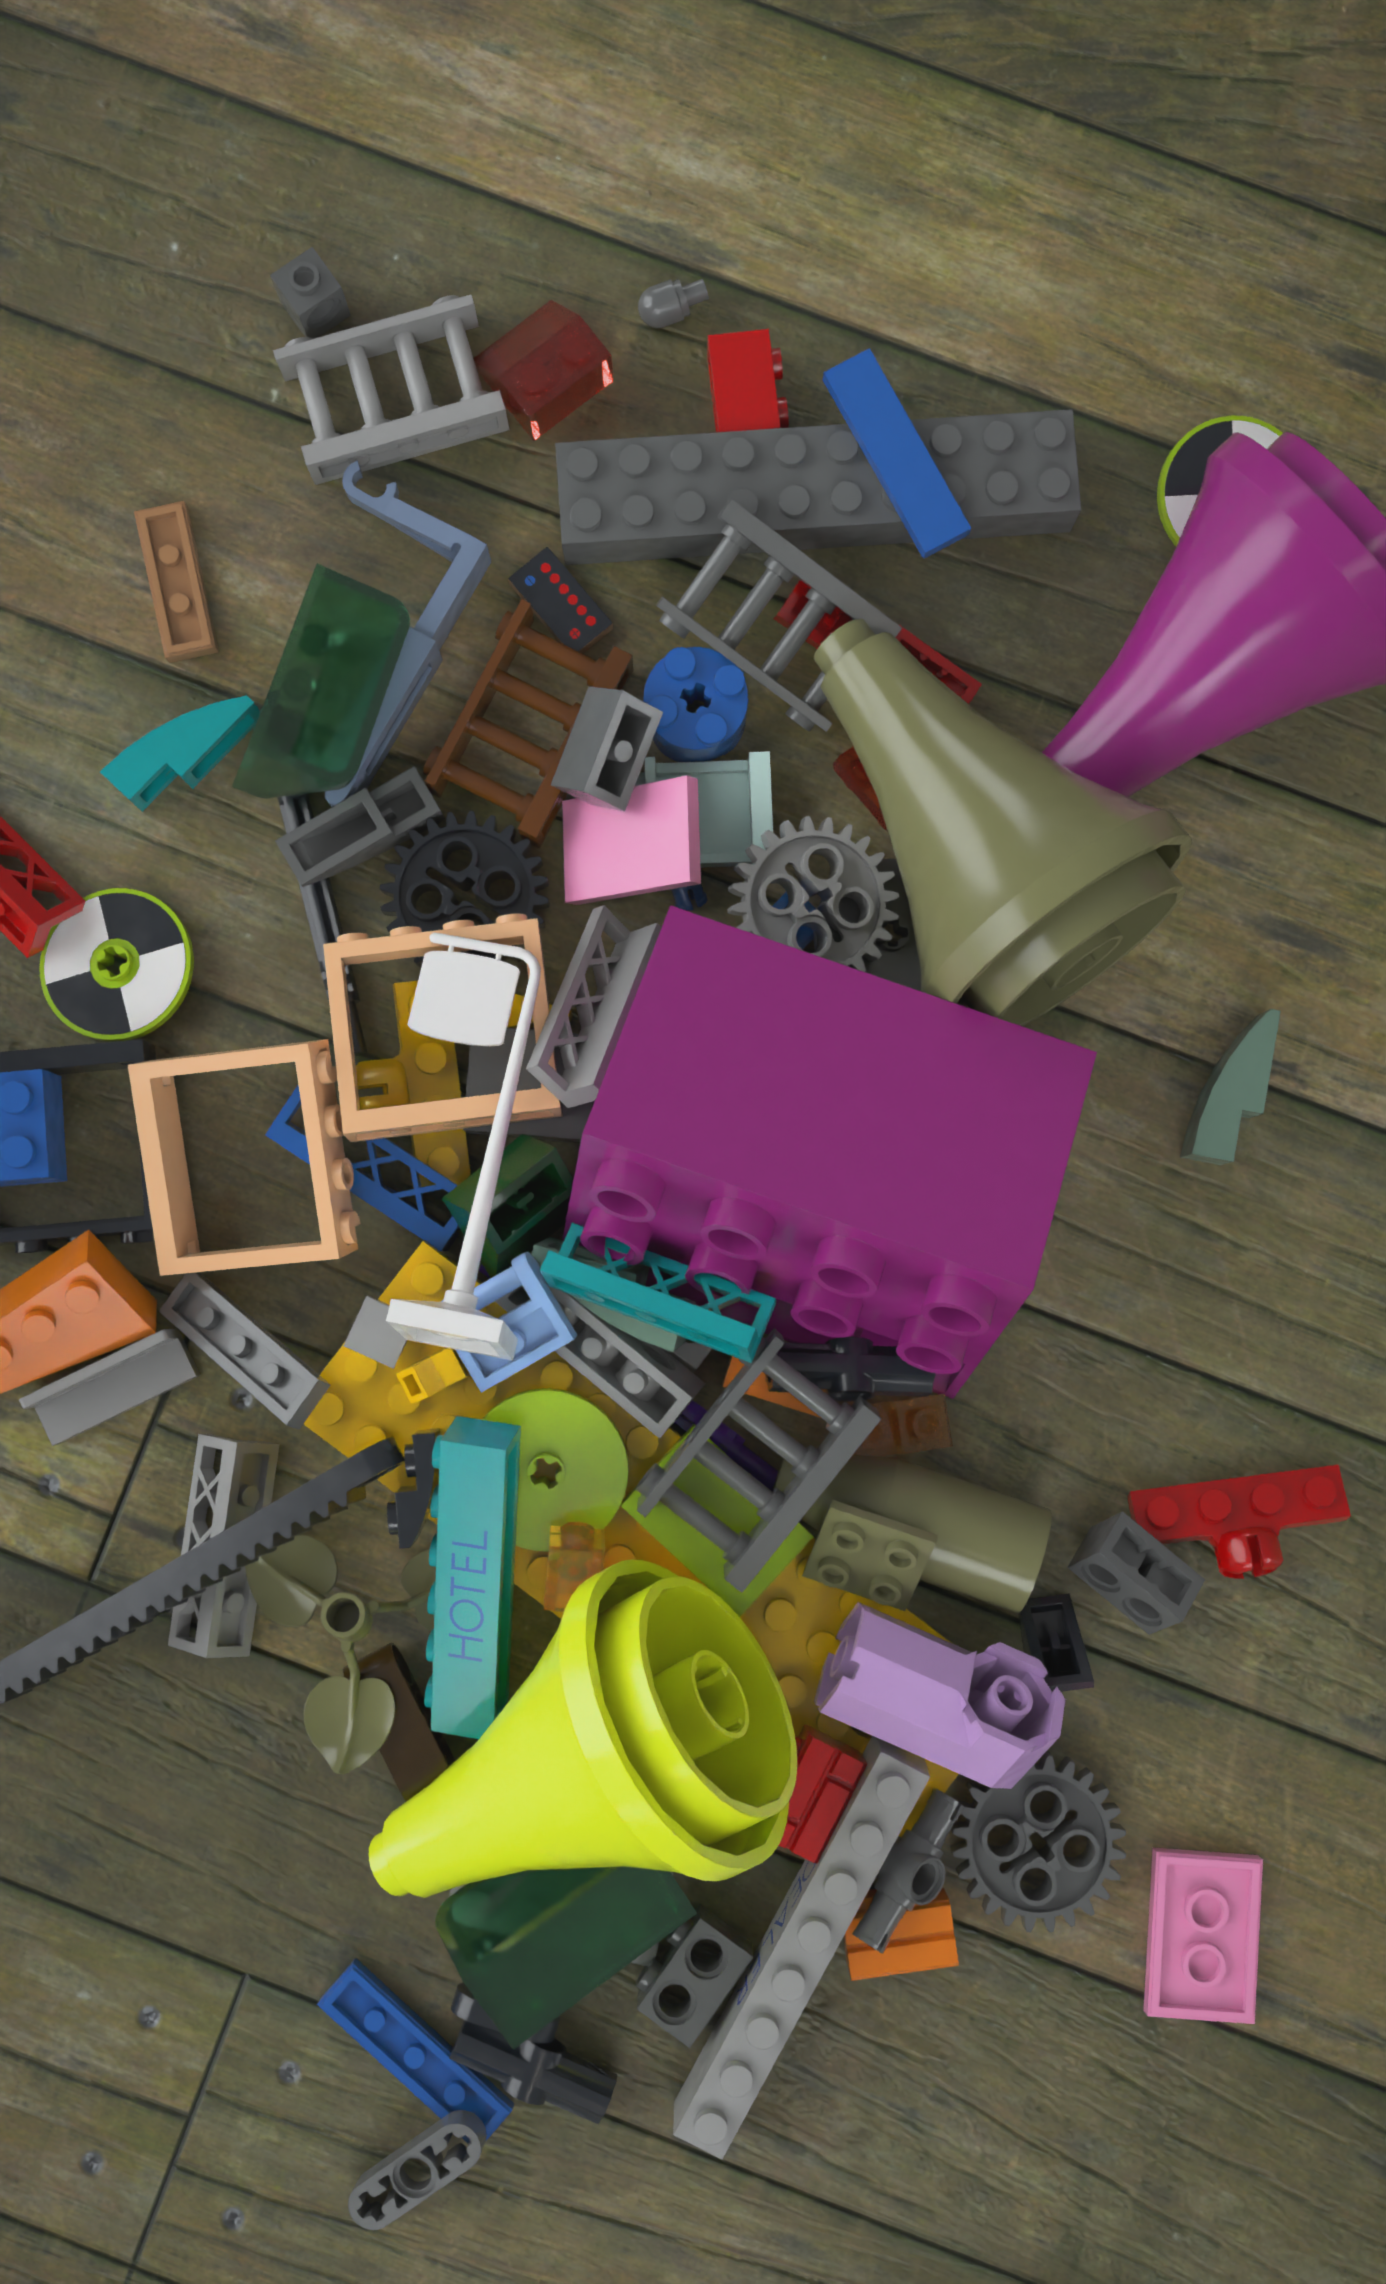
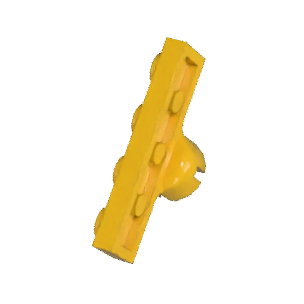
M418 981L393 984L400 1042L399 1055L388 1059L361 1061L356 1065L358 1090L382 1087L383 1095L359 1097L360 1110L461 1098L455 1043L419 1034L408 1026ZM463 1129L411 1135L413 1156L457 1185L471 1175L466 1132ZM419 1174L421 1187L436 1185Z

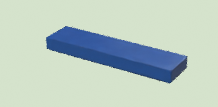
M870 348L825 371L822 379L922 558L925 559L968 536L972 529Z
M357 1958L353 1960L318 2001L317 2005L440 2119L456 2110L470 2111L477 2115L484 2123L487 2140L512 2112L514 2103L482 2073L449 2059L453 2047ZM466 2135L461 2137L469 2144L470 2139Z

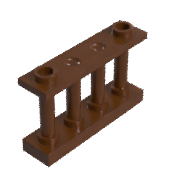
M521 599L514 613L507 611L503 616L496 631L495 639L499 642L443 748L436 746L430 753L425 763L423 774L427 775L425 783L430 793L439 798L450 781L515 814V821L520 823L518 831L521 839L528 838L531 845L540 849L562 807V801H565L568 793L551 786V783L582 704L576 702L572 706L507 673L520 646L587 679V686L616 690H623L634 668L633 655L616 646H613L607 660L599 657L596 661L531 628L534 622L531 603ZM496 691L564 725L563 730L568 732L560 749L552 747L548 751L483 718ZM472 736L540 770L539 775L544 777L536 794L527 793L524 796L459 763Z

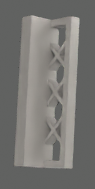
M605 905L592 910L526 1067L567 1108L595 1101L662 928L658 923L630 932ZM603 931L616 943L611 957H606L601 938ZM588 967L593 968L597 984L596 994L592 997L589 995L585 978ZM571 1007H576L581 1025L578 1037H573L568 1017ZM556 1047L560 1048L565 1070L562 1076L548 1064Z
M198 1434L181 1555L271 1504L280 1444L266 1441L234 1440L212 1434ZM216 1449L223 1450L220 1472L216 1476L213 1470ZM211 1505L213 1520L212 1526L208 1529L206 1514L207 1508ZM245 1566L241 1567V1571L224 1577L222 1582L207 1587L203 1593L188 1598V1601L184 1604L173 1607L168 1646L204 1658L250 1656L257 1603L248 1584ZM194 1611L198 1619L196 1638L189 1637L191 1618Z

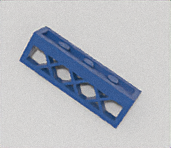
M297 1085L265 1135L310 1165L306 1133L290 1122L301 1106L299 1085ZM387 1138L366 1140L370 1160L357 1163L351 1162L354 1181L350 1192L439 1251H448L459 1235L456 1232L459 1225L453 1216L445 1225L427 1213L423 1194L443 1189L449 1193L458 1185ZM375 1144L391 1154V1156L378 1158ZM401 1161L409 1166L414 1189L396 1192L383 1184L379 1165ZM371 1167L373 1176L361 1168ZM419 1174L436 1185L421 1187ZM415 1195L417 1205H415L405 1197Z

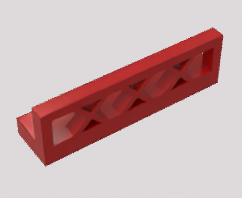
M0 816V854L16 857L26 866V873L5 869L0 864V931L29 958L44 950L51 927L83 911L86 901ZM32 889L53 893L62 903L46 910L32 896Z

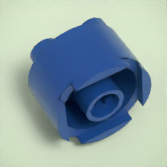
M677 647L669 651L650 672L644 688L643 701L663 712L653 741L665 756L676 762H704L726 755L734 749L744 732L748 708V690L744 673L739 667L721 653L709 648ZM695 700L704 702V707L700 706L696 713L687 711V704H692Z

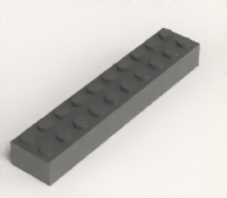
M1073 409L911 420L972 528L970 534L962 539L1071 532L1081 512ZM847 424L555 443L561 539L565 565L711 556L724 537L721 531L726 523L717 516L729 499L736 501L799 550L914 543ZM751 544L747 551L741 549L738 554L761 553L763 551L754 544Z

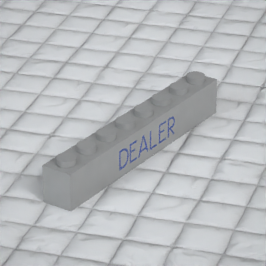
M875 1736L871 1737L863 1752L867 1766L818 1863H812L805 1859L756 1949L753 1959L748 1964L674 2101L673 2135L721 2160L726 2154L930 1778L924 1758Z

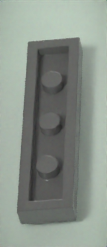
M199 1272L186 1273L159 1310L163 1316L287 1426L299 1430L330 1387V1384Z

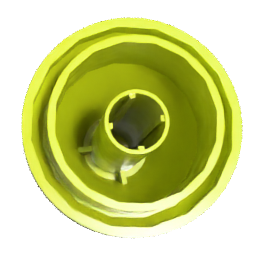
M631 1559L620 1561L585 1580L571 1595L558 1630L536 1667L480 1739L426 1788L392 1811L384 1821L383 1831L374 1836L369 1846V1862L375 1879L391 1895L403 1896L411 1893L412 1895L426 1898L464 1884L526 1870L626 1866L677 1872L699 1880L715 1882L727 1880L763 1863L774 1853L783 1837L788 1817L789 1800L793 1794L797 1776V1747L794 1728L786 1699L775 1672L761 1646L742 1619L721 1597L703 1584L678 1576L660 1565L644 1560Z

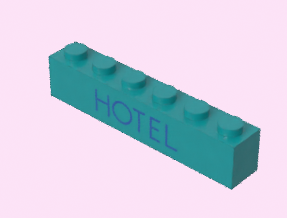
M456 1416L445 1434L438 1435L434 1443L432 1466L439 1469V1484L436 1485L433 1491L430 1513L432 1518H438L437 1533L434 1535L430 1545L429 1565L436 1567V1581L433 1582L428 1596L427 1611L428 1614L434 1615V1628L429 1634L426 1646V1660L433 1662V1674L428 1680L424 1698L425 1707L431 1708V1731L480 1739L508 1703L521 1437L520 1425Z

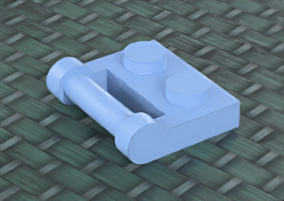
M524 1252L512 1259L511 1267L474 1288L473 1294L478 1298L476 1310H481L520 1286L524 1287L530 1297V1300L498 1318L506 1323L518 1339L513 1361L456 1350L481 1393L568 1344L577 1337V1333L545 1282L538 1263L529 1252Z

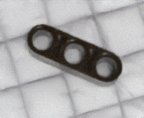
M391 1642L357 1661L360 1668V1680L367 1678L381 1679L390 1686L394 1695L396 1705L394 1724L388 1738L379 1751L405 1801H408L432 1783L455 1762V1759L442 1733L431 1731V1711L425 1707L424 1697L397 1646ZM347 1665L343 1668L344 1677L350 1680V1671Z

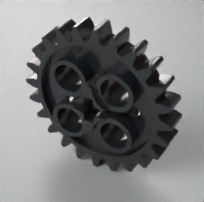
M451 811L447 813L446 827L441 829L432 818H428L427 827L429 834L423 837L413 829L408 831L415 845L411 849L396 845L394 849L402 859L401 864L389 863L384 866L385 870L395 878V882L381 884L380 890L383 894L393 897L394 900L385 903L380 908L384 915L398 917L386 927L389 933L392 929L405 926L420 927L422 932L443 930V924L455 920H477L484 925L495 923L468 901L464 900L458 906L459 902L451 889L427 876L429 869H435L462 891L467 892L473 887L472 891L478 902L500 915L517 913L525 914L527 919L538 918L539 928H545V921L535 914V910L549 908L550 902L548 898L537 895L536 892L548 887L549 882L547 877L532 876L533 873L543 866L540 856L525 859L524 857L532 848L531 842L527 838L513 844L516 835L515 827L509 825L499 834L497 832V820L493 815L486 820L482 827L478 826L474 811H469L465 824L458 825ZM456 850L469 851L472 854V861L465 870L456 872L446 868V860L452 852ZM508 879L515 884L514 893L509 899L495 901L488 896V889L495 880ZM428 891L440 893L442 895V903L437 911L431 914H422L416 910L417 900L423 893ZM476 950L461 951V953L496 958V954ZM424 956L414 957V963L418 967H422ZM510 957L512 960L518 963L522 961L519 958Z

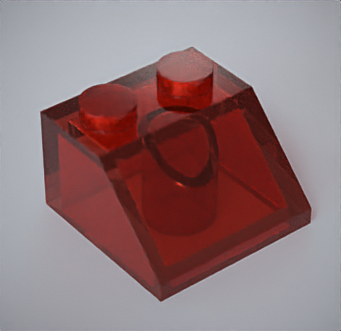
M553 300L547 302L473 358L477 371L494 392L500 390L504 405L533 441L613 382L612 355L580 315Z

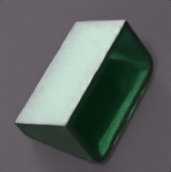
M318 563L316 564L232 787L259 798L271 799L339 790L351 783L360 767L410 627L408 610L400 600Z
M626 1866L526 1870L466 1884L448 1897L440 1906L436 1914L435 1926L462 1981L511 2047L515 2049L696 1915L697 1912L670 1871Z

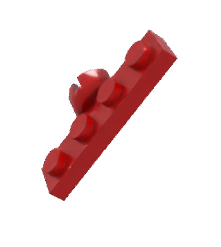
M1339 1464L1130 1491L1127 1495L1131 1519L1160 1543L1171 1544L1194 1540L1208 1541L1214 1547L1219 1572L1224 1577L1244 1579L1243 1573L1251 1571L1253 1577L1263 1576L1281 1566L1283 1556L1278 1538L1280 1530L1342 1522L1351 1517Z

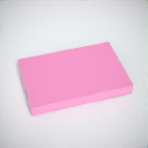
M686 775L634 786L625 812L590 805L578 798L562 801L565 903L581 905L701 884L697 778Z
M1152 1847L1144 2012L1147 2016L1255 2024L1263 1859L1259 1855Z

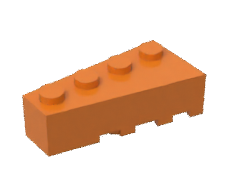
M89 1229L0 1289V1394L156 1333L157 1300Z

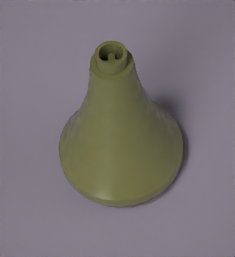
M855 619L842 625L818 647L814 654V661L825 674L820 687L847 732L878 797L909 901L921 968L922 992L1024 1026L1055 1008L1111 968L1149 936L1181 902L1186 893V888L1173 872L1187 855L1192 845V839L1170 811L1139 803L1074 773L983 717L929 672L891 633L882 632L875 634L864 619Z

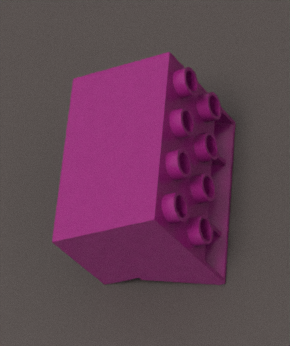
M670 905L582 1133L562 1241L565 1240L571 1224L575 1223L584 1227L579 1245L600 1258L605 1259L606 1237H610L631 1248L627 1254L607 1247L613 1262L624 1258L623 1261H626L627 1265L639 1264L643 1261L646 1250L688 1265L685 1274L688 1282L668 1292L669 1294L683 1298L687 1297L690 1300L696 1301L695 1304L699 1307L709 1302L702 1286L694 1280L695 1274L709 1273L734 1282L741 1289V1293L749 1295L752 1289L776 1298V1305L764 1333L769 1335L774 1328L788 1342L825 1344L828 1340L835 1338L862 1337L872 1340L873 1346H897V1355L903 1361L918 1369L935 1373L932 1392L953 1399L1034 1290L1097 1052ZM651 1267L649 1268L646 1287L658 1284ZM660 1271L663 1281L674 1277ZM711 1290L715 1300L726 1296ZM739 1301L719 1311L725 1317L752 1326L759 1308Z

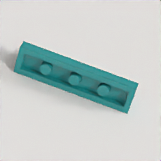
M575 1223L571 1224L559 1253L548 1250L540 1272L549 1287L752 1363L776 1305V1298L752 1289L749 1295L741 1293V1289L734 1282L709 1273H698L694 1276V1280L702 1286L709 1303L699 1307L669 1295V1290L688 1282L685 1278L688 1265L646 1250L644 1259L640 1264L652 1268L658 1284L646 1287L619 1277L618 1271L633 1265H627V1262L623 1261L624 1258L613 1262L607 1247L627 1254L631 1248L610 1237H606L604 1257L607 1265L595 1268L576 1261L572 1258L579 1245L584 1227ZM660 1271L674 1277L663 1281ZM711 1290L726 1296L715 1300ZM739 1301L759 1308L752 1326L721 1315L719 1310Z

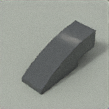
M413 766L371 792L364 788L275 840L300 885L305 887L361 864L411 839L408 832L411 829L419 834L428 829V818H432L436 824L446 818L417 769Z

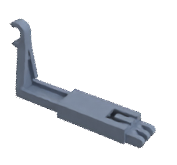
M358 460L351 463L343 474L342 483L349 500L451 561L452 564L414 628L407 624L327 758L336 772L325 790V799L331 807L369 787L442 663L443 659L439 650L491 564L487 544L399 500V490L396 482L386 484V491L380 497H372L356 488L357 481L363 478Z

